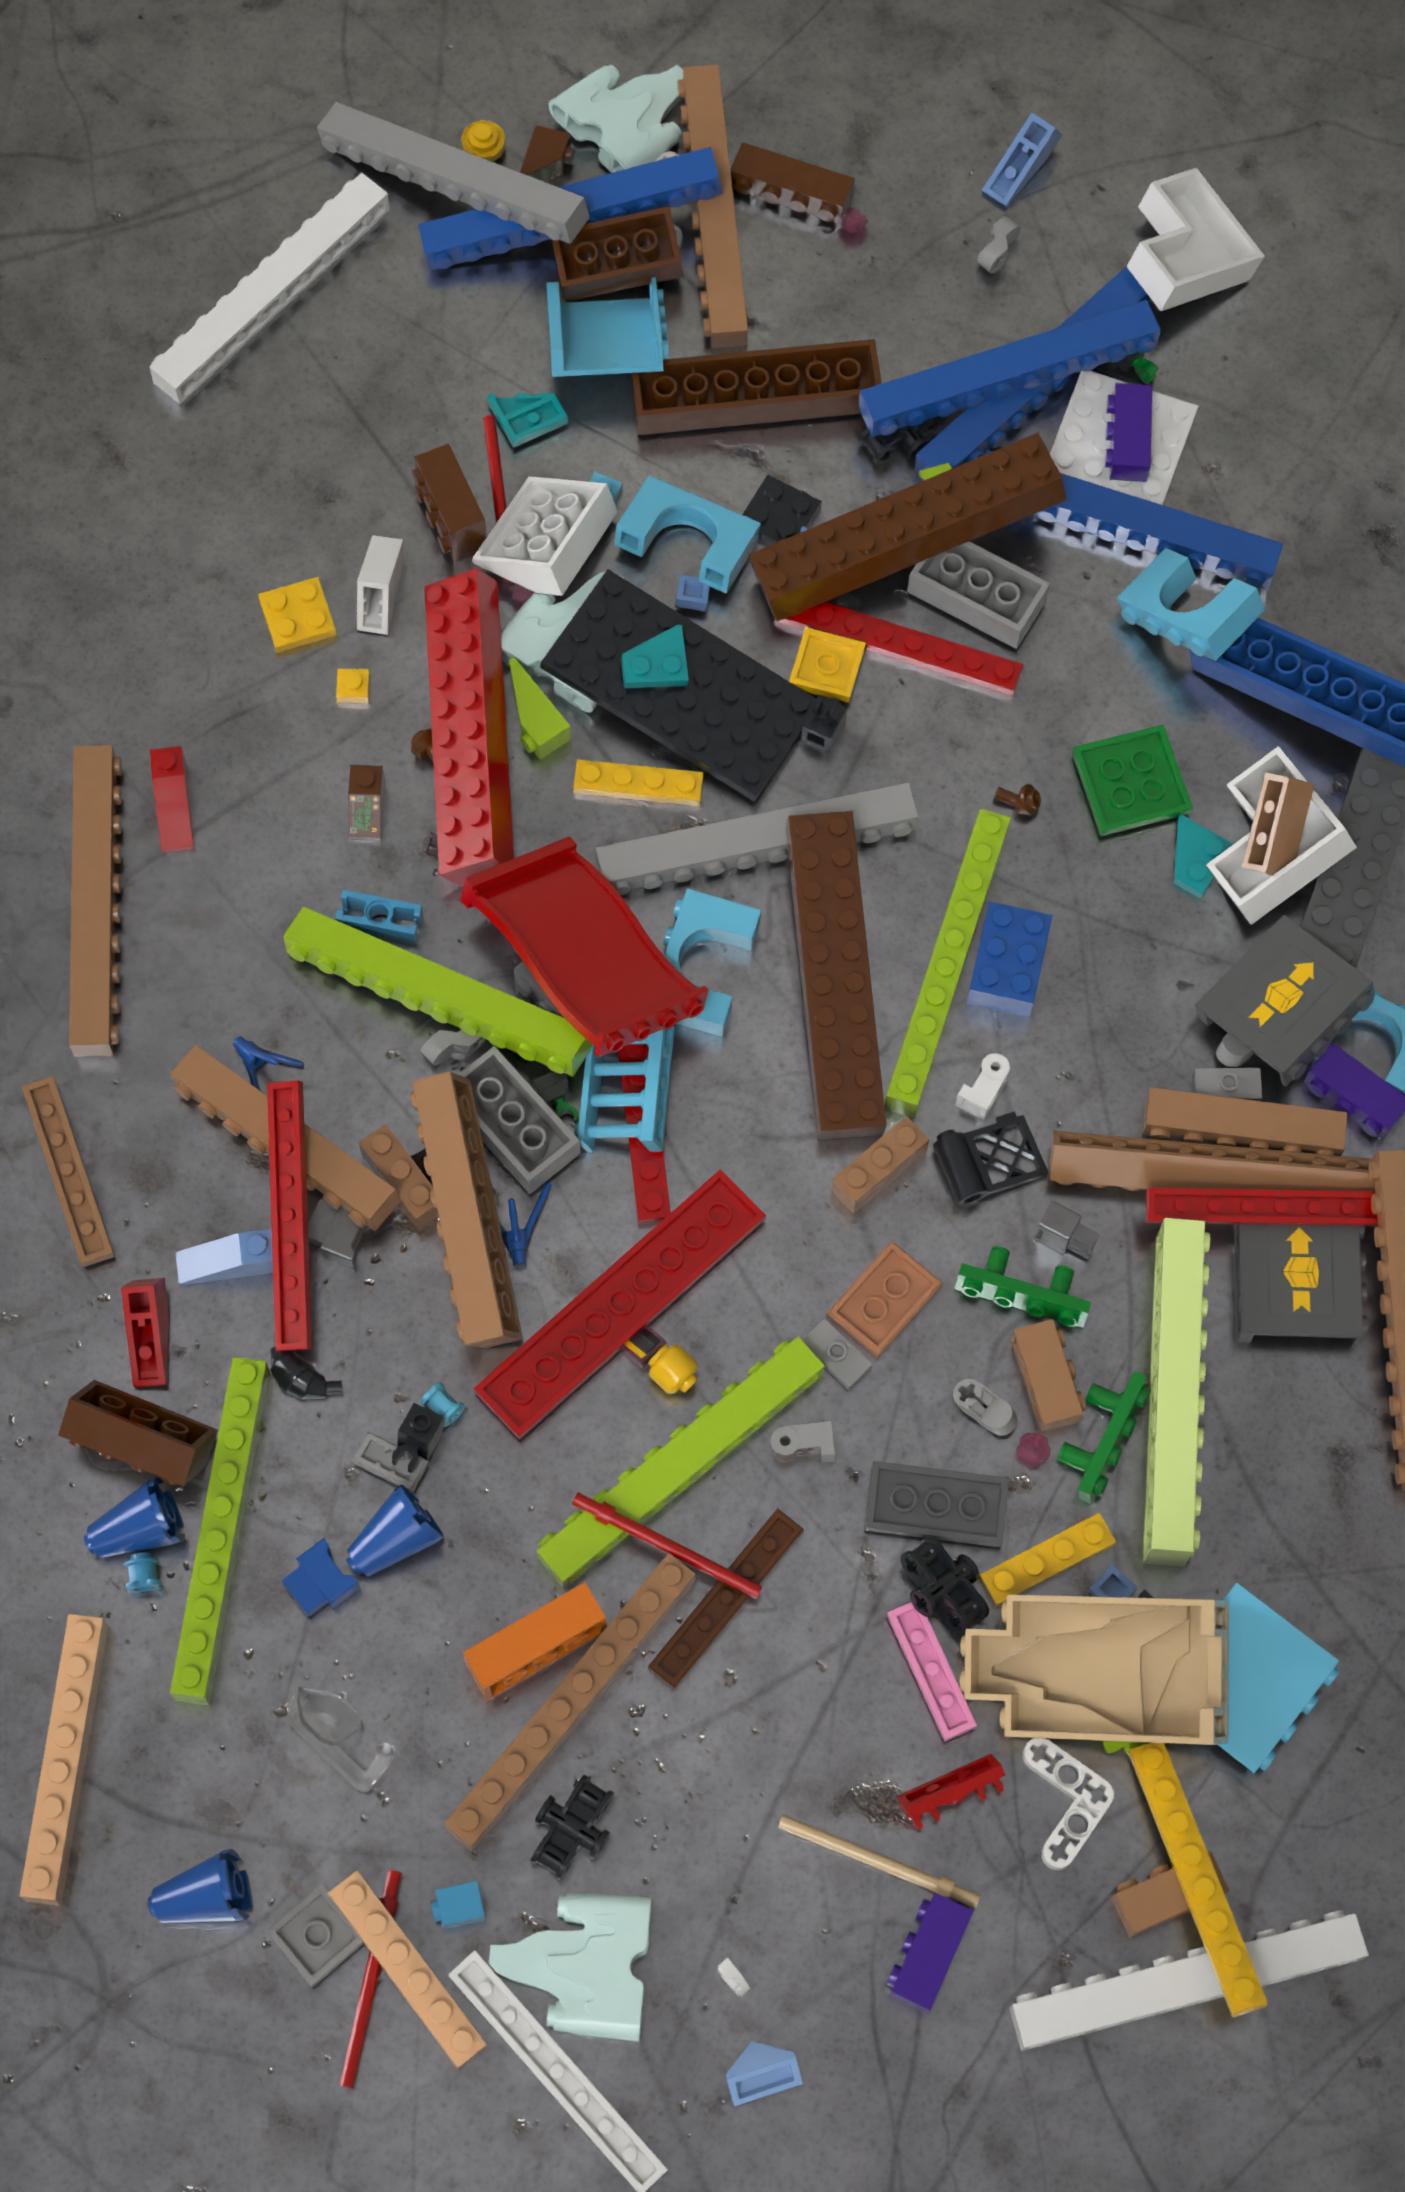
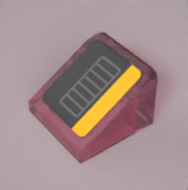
M646 1325L622 1347V1350L641 1369H644L650 1359L667 1342Z

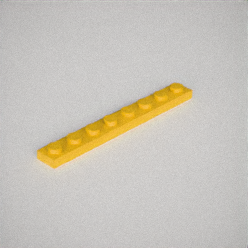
M1151 1742L1130 1749V1759L1232 2017L1234 2018L1267 2007L1268 2001L1165 1744Z

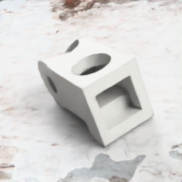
M998 1053L987 1055L982 1061L979 1077L972 1088L965 1084L962 1086L957 1095L955 1105L985 1120L1006 1083L1010 1070L1007 1058Z

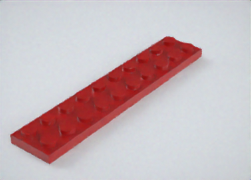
M721 1169L718 1170L473 1388L474 1392L520 1440L623 1348L639 1331L652 1322L766 1219V1215Z

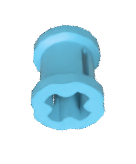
M442 1382L435 1384L420 1401L424 1408L429 1407L434 1413L444 1417V1427L452 1424L462 1414L466 1406L461 1401L457 1402L445 1391V1385Z

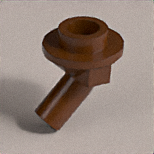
M432 729L421 730L411 740V753L420 759L428 755L433 762Z
M1031 784L1024 785L1018 794L998 787L994 795L995 799L1014 806L1018 814H1026L1028 816H1033L1041 804L1040 794Z

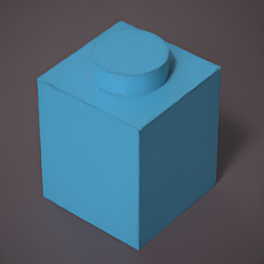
M478 1881L435 1890L437 1899L431 1901L435 1922H442L444 1930L486 1921Z

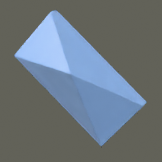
M753 2041L748 2044L725 2075L734 2107L803 2084L794 2052Z

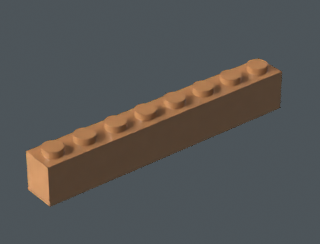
M195 1044L170 1072L175 1083L173 1089L185 1100L188 1101L192 1098L198 1102L199 1109L208 1117L214 1118L216 1115L223 1120V1126L233 1135L238 1136L242 1134L249 1139L247 1143L259 1154L264 1152L269 1154L267 1096ZM304 1123L307 1189L313 1191L316 1188L324 1194L322 1197L330 1206L335 1209L342 1206L349 1212L348 1217L361 1228L367 1225L376 1231L401 1202L396 1189Z

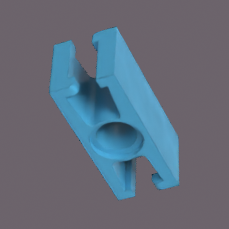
M348 890L342 891L341 902L343 909L337 910L336 921L381 940L417 947L419 939L417 926L411 925L409 928L395 924V921H415L416 925L422 926L424 919L422 905ZM349 909L364 912V916L344 915V913H348ZM379 914L387 916L386 920L382 922H375L372 919Z

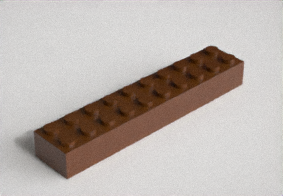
M1038 432L749 554L755 577L776 622H779L1066 501L1063 479Z
M853 811L790 815L786 823V836L818 1140L883 1135L887 1125Z

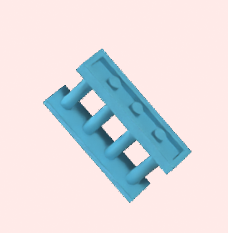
M674 1026L667 1030L662 1029L655 1032L643 1041L631 1043L648 1045V1058L644 1062L603 1063L604 1055L598 1058L594 1054L595 1046L592 1044L585 1059L579 1122H576L574 1128V1135L580 1140V1145L588 1153L594 1152L595 1138L638 1137L650 1152H663ZM644 1075L646 1078L645 1089L641 1093L600 1094L601 1077ZM641 1106L643 1109L642 1121H639L638 1124L597 1125L598 1107Z

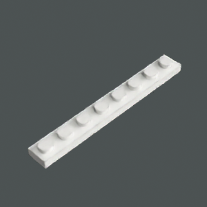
M475 1950L448 1974L449 1978L636 2192H646L668 2171Z

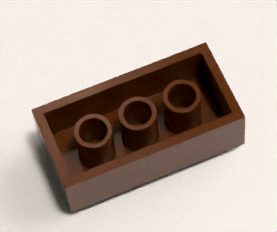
M670 206L587 223L582 227L571 244L552 239L565 302L647 285L651 283V277H656V282L684 277Z
M93 1380L69 1398L58 1436L68 1439V1442L73 1446L80 1448L88 1447L98 1451L100 1456L105 1459L120 1460L130 1464V1467L137 1472L152 1473L162 1477V1480L169 1485L185 1486L207 1466L218 1429Z

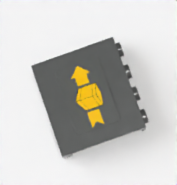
M1283 915L1195 1004L1199 1020L1207 1026L1213 1021L1278 1071L1282 1085L1286 1087L1292 1080H1297L1304 1074L1307 1065L1315 1056L1318 1058L1326 1052L1330 1044L1329 1042L1337 1034H1343L1351 1025L1352 1019L1360 1011L1364 1012L1370 1007L1375 994L1372 980L1287 916Z
M1234 1224L1237 1342L1250 1343L1254 1335L1352 1338V1346H1357L1363 1335H1367L1368 1317L1367 1315H1362V1303H1366L1367 1285L1366 1283H1361V1271L1365 1270L1366 1254L1365 1251H1360V1239L1364 1238L1365 1226Z

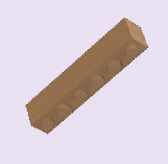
M1150 1087L1145 1101L1142 1135L1150 1136L1151 1139L1169 1141L1170 1139L1190 1143L1341 1156L1345 1150L1347 1112Z

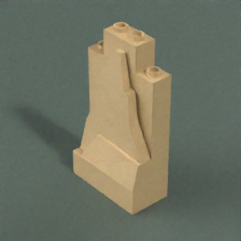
M1007 1595V1602L1002 1604V1621L1006 1623V1630L966 1629L965 1636L961 1638L960 1650L962 1657H965V1671H962L960 1675V1689L964 1692V1700L1005 1701V1708H1002L1000 1712L1001 1729H1005L1004 1737L1203 1745L1228 1743L1229 1601Z

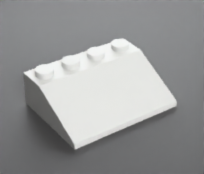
M529 476L472 558L473 563L535 593L562 596L618 513L607 483Z

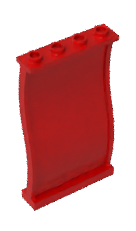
M570 836L466 877L460 901L467 909L476 907L502 932L562 1016L595 1046L594 1054L598 1058L610 1052H618L624 1046L635 1041H643L649 1035L662 1029H670L676 1023L687 1018H694L703 1011L709 989L705 985L697 988L666 959L646 933L622 896L589 861L576 851L577 844Z

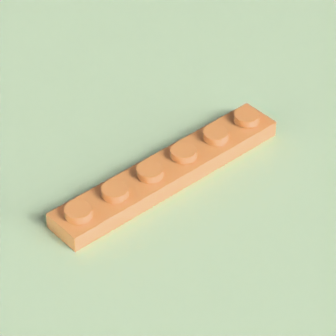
M355 1871L328 1892L330 1898L456 2068H459L487 2045L358 1871Z

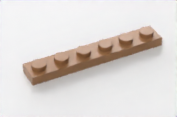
M50 1076L21 1086L82 1268L115 1257L54 1077Z

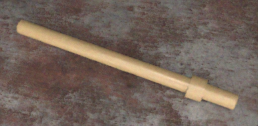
M782 1815L778 1828L929 1889L948 1899H953L975 1909L981 1895L954 1885V1880L944 1876L941 1879L801 1821Z

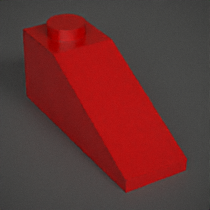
M182 746L151 749V773L161 851L164 853L194 849L187 765Z
M165 1278L132 1280L121 1287L133 1387L166 1385L168 1383L169 1308Z

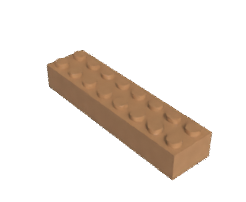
M452 1072L412 1081L414 1091L411 1092V1102L414 1109L418 1111L420 1124L417 1125V1132L420 1141L425 1144L427 1154L424 1157V1167L428 1176H431L434 1188L430 1190V1197L434 1208H438L440 1222H437V1232L440 1240L445 1243L447 1254L444 1255L443 1261L446 1272L449 1275L451 1274L453 1287L450 1288V1297L454 1307L458 1308L460 1318L457 1321L458 1335L465 1345L479 1348H490L523 1340L471 1081Z

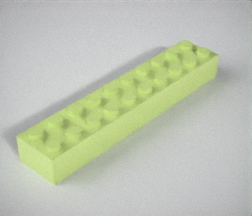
M1164 1218L1156 1236L1143 1564L1184 1567L1189 1558L1194 1557V1552L1199 1549L1200 1529H1194L1196 1516H1199L1201 1511V1495H1195L1197 1482H1201L1202 1462L1197 1461L1198 1449H1202L1203 1428H1198L1199 1416H1203L1205 1405L1204 1395H1199L1200 1384L1204 1383L1206 1363L1200 1362L1202 1350H1205L1207 1342V1330L1201 1329L1203 1317L1207 1316L1208 1297H1202L1204 1285L1208 1284L1209 1265L1203 1264L1205 1253L1209 1252L1210 1233L1205 1232V1221Z

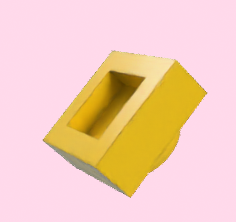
M337 669V703H369V669Z

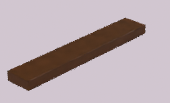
M777 1508L728 1569L761 1585L803 1534L804 1529ZM718 1580L648 1665V1670L675 1691L751 1596Z

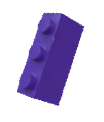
M1116 383L1113 395L1107 396L1106 413L1112 415L1111 422L1106 424L1105 440L1111 441V448L1106 449L1104 466L1105 468H1110V480L1147 482L1151 467L1153 385Z
M1333 1042L1309 1070L1304 1080L1313 1094L1328 1099L1334 1104L1337 1111L1347 1112V1117H1352L1360 1123L1362 1129L1372 1137H1379L1383 1141L1405 1115V1095Z
M937 1893L933 1894L931 1901L923 1899L915 1917L921 1920L920 1926L916 1934L909 1931L901 1949L902 1952L907 1953L902 1967L894 1965L886 1983L892 1986L889 1996L928 2014L931 2011L974 1912L973 1910Z

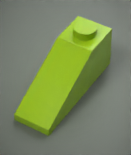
M513 657L509 660L522 735L520 741L529 753L534 752L542 760L571 740V727L516 658Z

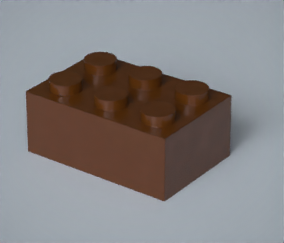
M449 443L414 456L416 468L412 470L416 483L414 491L419 503L425 502L428 510L425 512L431 528L437 527L440 536H437L442 552L444 554L449 552L453 563L475 555L487 538L485 518Z

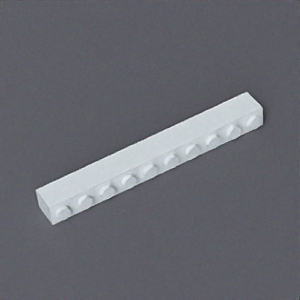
M363 173L359 174L354 180H349L337 196L327 200L322 209L313 218L305 220L301 228L292 237H287L281 243L278 250L271 256L265 257L254 272L249 276L243 277L231 293L222 296L207 315L199 317L195 325L186 334L180 335L174 341L172 347L153 360L150 366L153 383L180 405L390 211L388 193Z
M1339 1910L1323 1915L1324 1922L1311 1925L1310 1919L1289 1924L1290 1931L1277 1934L1276 1928L1255 1933L1257 1940L1245 1942L1244 1944L1261 1986L1356 1962L1369 1956L1356 1914L1345 1916L1344 1911ZM1205 1947L1188 1951V1958L1175 1961L1173 1955L1153 1961L1154 1967L1141 1970L1139 1964L1119 1970L1120 1976L1106 1979L1105 1973L1084 1979L1086 1985L1072 1989L1071 1983L1050 1988L1051 1994L1038 1998L1037 1992H1031L1016 1997L1017 2004H1013L1009 2010L1021 2051L1224 1997Z

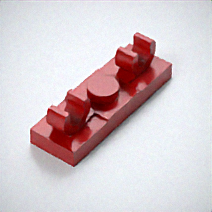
M988 1754L896 1797L906 1815L918 1829H922L923 1825L920 1818L923 1813L930 1812L932 1818L937 1822L940 1820V1814L935 1807L959 1803L965 1799L966 1795L974 1791L982 1800H985L987 1798L984 1788L989 1783H993L995 1789L1001 1793L1003 1792V1784L999 1778L1006 1775L1001 1763L992 1754Z

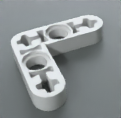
M1033 1738L1026 1744L1023 1750L1024 1763L1029 1769L1074 1800L1042 1849L1043 1862L1053 1870H1062L1073 1861L1111 1805L1114 1791L1105 1779L1048 1739ZM1040 1746L1046 1749L1044 1755L1052 1762L1056 1755L1061 1758L1054 1766L1052 1774L1046 1771L1050 1766L1048 1762L1040 1759L1038 1762L1032 1760L1034 1755L1030 1750L1032 1747L1034 1749H1038ZM1070 1765L1076 1769L1078 1779L1075 1783L1065 1784L1059 1779L1058 1771L1062 1766ZM1085 1776L1090 1779L1086 1784L1090 1789L1095 1791L1100 1787L1104 1790L1102 1796L1106 1799L1105 1803L1100 1800L1096 1804L1090 1801L1092 1794L1084 1788L1081 1794L1075 1791L1082 1784ZM1072 1815H1081L1086 1819L1087 1830L1084 1833L1076 1834L1069 1829L1068 1819ZM1061 1830L1068 1839L1078 1842V1845L1074 1847L1070 1841L1063 1852L1067 1859L1060 1858L1055 1862L1051 1859L1053 1852L1049 1847L1057 1848L1064 1839L1063 1836L1058 1835V1832Z

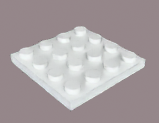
M1081 371L1050 452L1059 472L1163 505L1197 413L1198 405L1152 391L1151 467L1147 482L1110 480V468H1105L1104 466L1106 449L1111 448V441L1105 440L1106 424L1111 422L1112 415L1106 413L1107 396L1113 395L1116 383H1129L1092 371Z

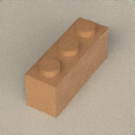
M1265 772L1242 868L1274 875L1296 859L1315 784Z
M906 1116L833 1178L831 1191L854 1214L927 1152L929 1139Z
M387 1124L359 1141L362 1156L377 1176L396 1189L401 1201L398 1205L417 1231L439 1218L438 1208H434L430 1197V1190L434 1189Z
M1053 1319L1014 1329L1011 1340L1040 1432L1080 1423L1083 1411L1086 1410V1404L1082 1392H1076L1073 1379H1076L1074 1365L1071 1359L1066 1360L1062 1349L1066 1347L1062 1329H1056Z
M1211 1851L1208 1853L1223 1892L1226 1895L1230 1890ZM1168 1864L1148 1872L1151 1878L1138 1883L1137 1879L1133 1878L1116 1886L1119 1892L1115 1893L1111 1899L1129 1938L1190 1912L1174 1868L1170 1869Z

